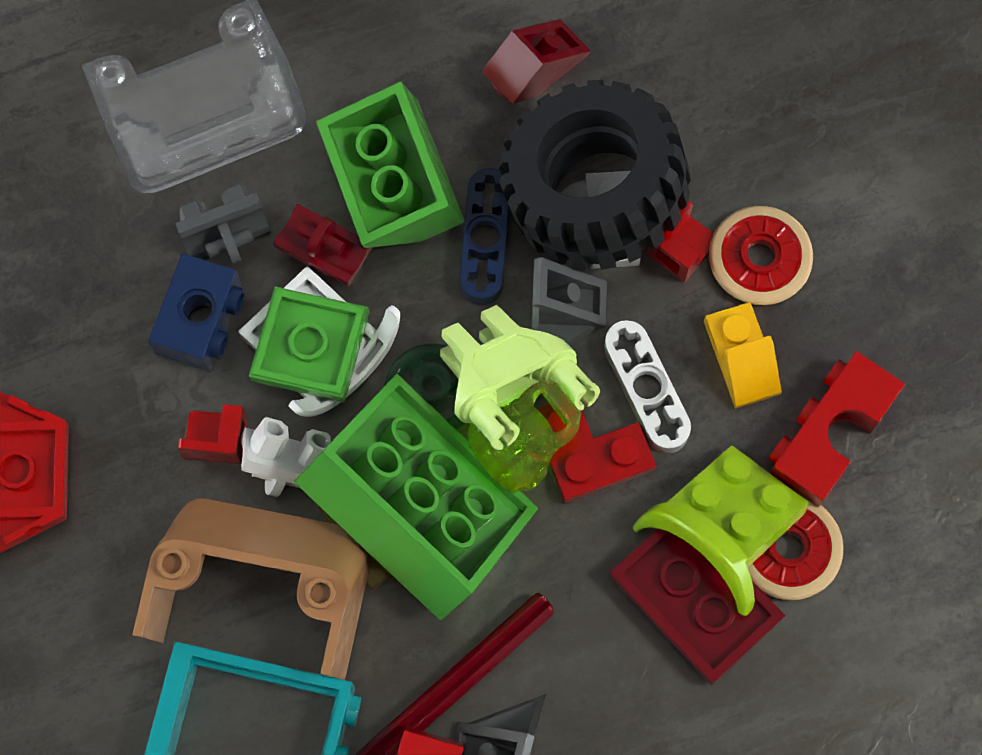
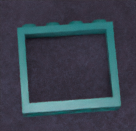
M175 641L144 755L175 754L198 667L335 699L321 755H349V747L342 746L346 726L355 727L361 706V697L354 696L356 688L353 682Z

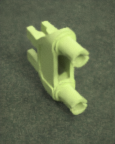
M498 305L481 312L480 319L487 326V328L479 331V339L483 343L482 345L459 323L442 329L441 337L448 346L440 349V357L459 379L454 413L460 421L475 424L490 441L491 446L495 450L503 449L504 445L499 438L508 447L516 440L520 432L519 427L500 409L501 406L545 385H556L576 410H584V404L580 399L589 407L600 394V388L576 365V353L564 340L549 333L519 327Z

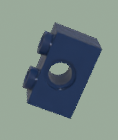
M181 254L148 340L156 355L210 371L214 358L220 360L226 350L229 333L225 332L229 318L231 315H238L244 301L245 289L241 288L242 284L237 271L190 255ZM207 306L212 309L210 316L202 322H192L189 320L190 313L197 307Z

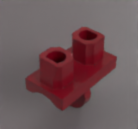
M298 203L293 209L286 226L273 242L274 248L347 287L352 283L372 249L364 248L358 235L337 225L335 221L327 217L324 218Z

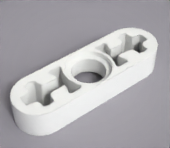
M633 321L617 322L606 334L604 344L605 355L649 445L661 453L677 452L686 444L690 435L691 423L645 329ZM623 334L628 340L636 338L638 341L634 347V355L638 365L631 369L629 373L624 371V369L630 368L632 362L625 349L618 351L615 349L618 345L619 335ZM645 358H647L648 361H649V363H641V362H642ZM642 375L655 377L660 383L661 392L651 399L641 398L635 393L633 388V382L636 378ZM666 400L670 403V405L663 408L666 421L670 425L678 423L680 426L676 431L675 440L671 441L666 434L658 436L656 433L661 425L656 410L649 416L645 414V411L660 407Z

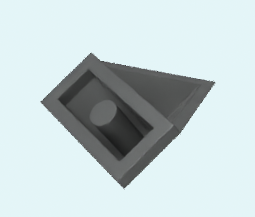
M542 257L534 259L532 330L557 336L571 346L598 328L606 327V280Z
M546 694L469 723L458 722L453 740L464 743L462 755H530Z

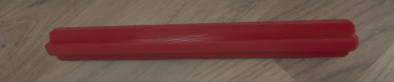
M535 593L363 746L356 755H397L405 726L424 731L553 616L554 608L552 604L542 594Z

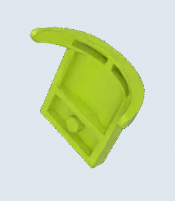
M731 445L668 502L657 504L648 509L636 521L633 530L639 533L643 528H659L680 537L707 558L723 577L733 594L738 613L742 616H747L752 611L755 601L753 583L748 567L805 514L809 502Z

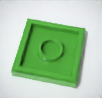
M275 286L250 369L249 378L251 382L345 403L370 314L369 308Z

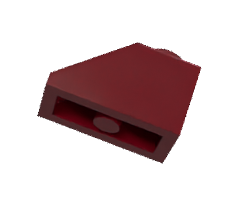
M561 19L512 30L482 72L493 83L494 90L502 98L515 104L539 96L585 59L590 50Z

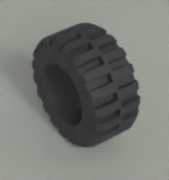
M587 80V86L576 87L575 83L561 87L563 92L553 97L548 93L537 100L538 107L533 111L527 109L517 120L518 130L511 129L504 142L506 151H503L500 155L499 170L502 175L500 179L502 192L521 234L526 236L529 245L538 253H546L548 260L561 265H565L570 260L573 269L590 270L591 264H599L601 270L615 268L616 261L626 258L631 263L641 258V251L648 246L654 250L665 241L663 232L666 229L673 231L682 218L679 209L683 210L688 204L690 196L688 184L691 181L690 169L677 126L673 123L670 112L663 104L655 102L653 95L639 88L633 93L630 84L613 81L611 86L604 85L603 80ZM601 153H617L628 156L636 161L628 176L619 185L603 194L593 197L576 198L556 192L557 185L567 170L589 156Z

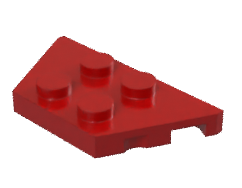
M0 392V554L67 520L69 424L65 419L45 410L41 411L30 406L26 401Z

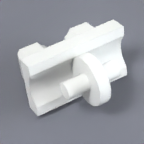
M265 417L256 430L245 427L240 436V444L243 447L241 471L252 473V477L264 479L265 493L278 497L285 485L299 488L293 481L331 443V437L326 432L311 429L306 432L301 442L289 439L288 426L280 420Z

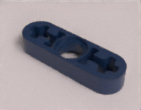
M484 168L474 173L469 180L467 189L460 286L464 297L476 305L493 303L499 298L503 290L509 205L500 184L501 172L494 168ZM485 183L494 184L495 191L500 192L493 196L492 213L483 212V193L476 192L484 190ZM484 225L493 227L499 234L496 244L487 248L476 245L471 237L476 228ZM479 260H488L487 277L488 280L495 281V283L487 284L485 291H477L476 284L469 281L477 279Z

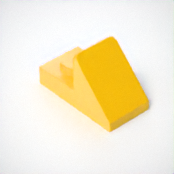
M751 302L706 315L703 322L735 409L781 395L782 390L773 340L771 336L763 337Z

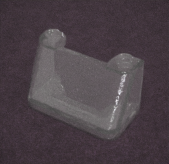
M246 0L233 5L221 15L218 28L223 42L145 73L136 75L130 61L121 55L103 56L81 65L109 137L128 180L135 190L141 193L162 191L289 140L298 135L304 128L307 121L306 112L288 59L258 0Z

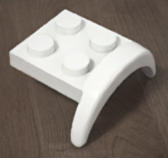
M308 266L284 287L289 290L346 302ZM270 302L238 331L241 338L255 351ZM391 305L386 309L383 320L377 330L367 322L346 398L371 375L390 350L400 323V311L395 306ZM300 393L304 399L292 400L288 406L300 416L312 417L329 411L341 402Z

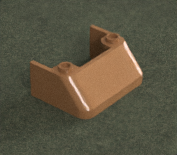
M204 498L188 502L180 510L151 555L132 635L153 642L164 643L175 592L185 590L197 581L205 555L299 573L301 575L297 588V601L301 610L315 620L331 623L320 674L345 680L372 556L339 524Z

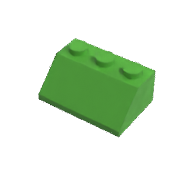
M401 81L316 121L361 245L364 248L423 242L465 222L420 104Z

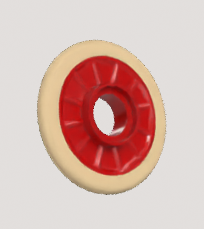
M750 206L733 212L718 225L709 245V262L715 279L728 294L745 303L771 305L787 300L803 287L812 269L813 250L807 232L794 217L777 208ZM757 244L766 245L772 250L774 261L767 266H757L749 259L748 249Z
M807 500L809 503L805 514L784 533L792 534L801 541L803 546L801 556L793 560L781 557L776 550L775 541L748 567L752 581L765 594L782 600L805 599L818 594L834 580L843 559V539L836 521L823 506L817 507Z

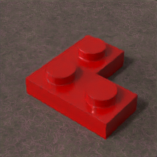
M568 398L530 411L531 420L564 504L656 470L657 466L639 422L593 438L582 410H576Z

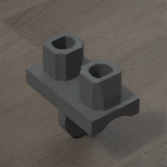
M242 184L226 189L221 195L224 205L206 211L204 203L197 201L180 207V222L175 224L188 255L201 259L206 256L211 258L228 251L234 264L242 261L237 247L253 242L255 237L271 232L256 192L250 194Z

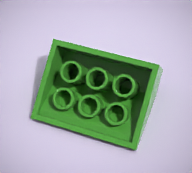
M398 374L381 389L293 481L440 621L475 591L539 509Z

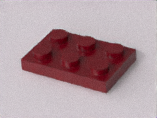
M659 528L609 573V577L711 686L786 616L753 581L754 607L747 616H742L738 613L735 599L727 583L707 558L685 540Z

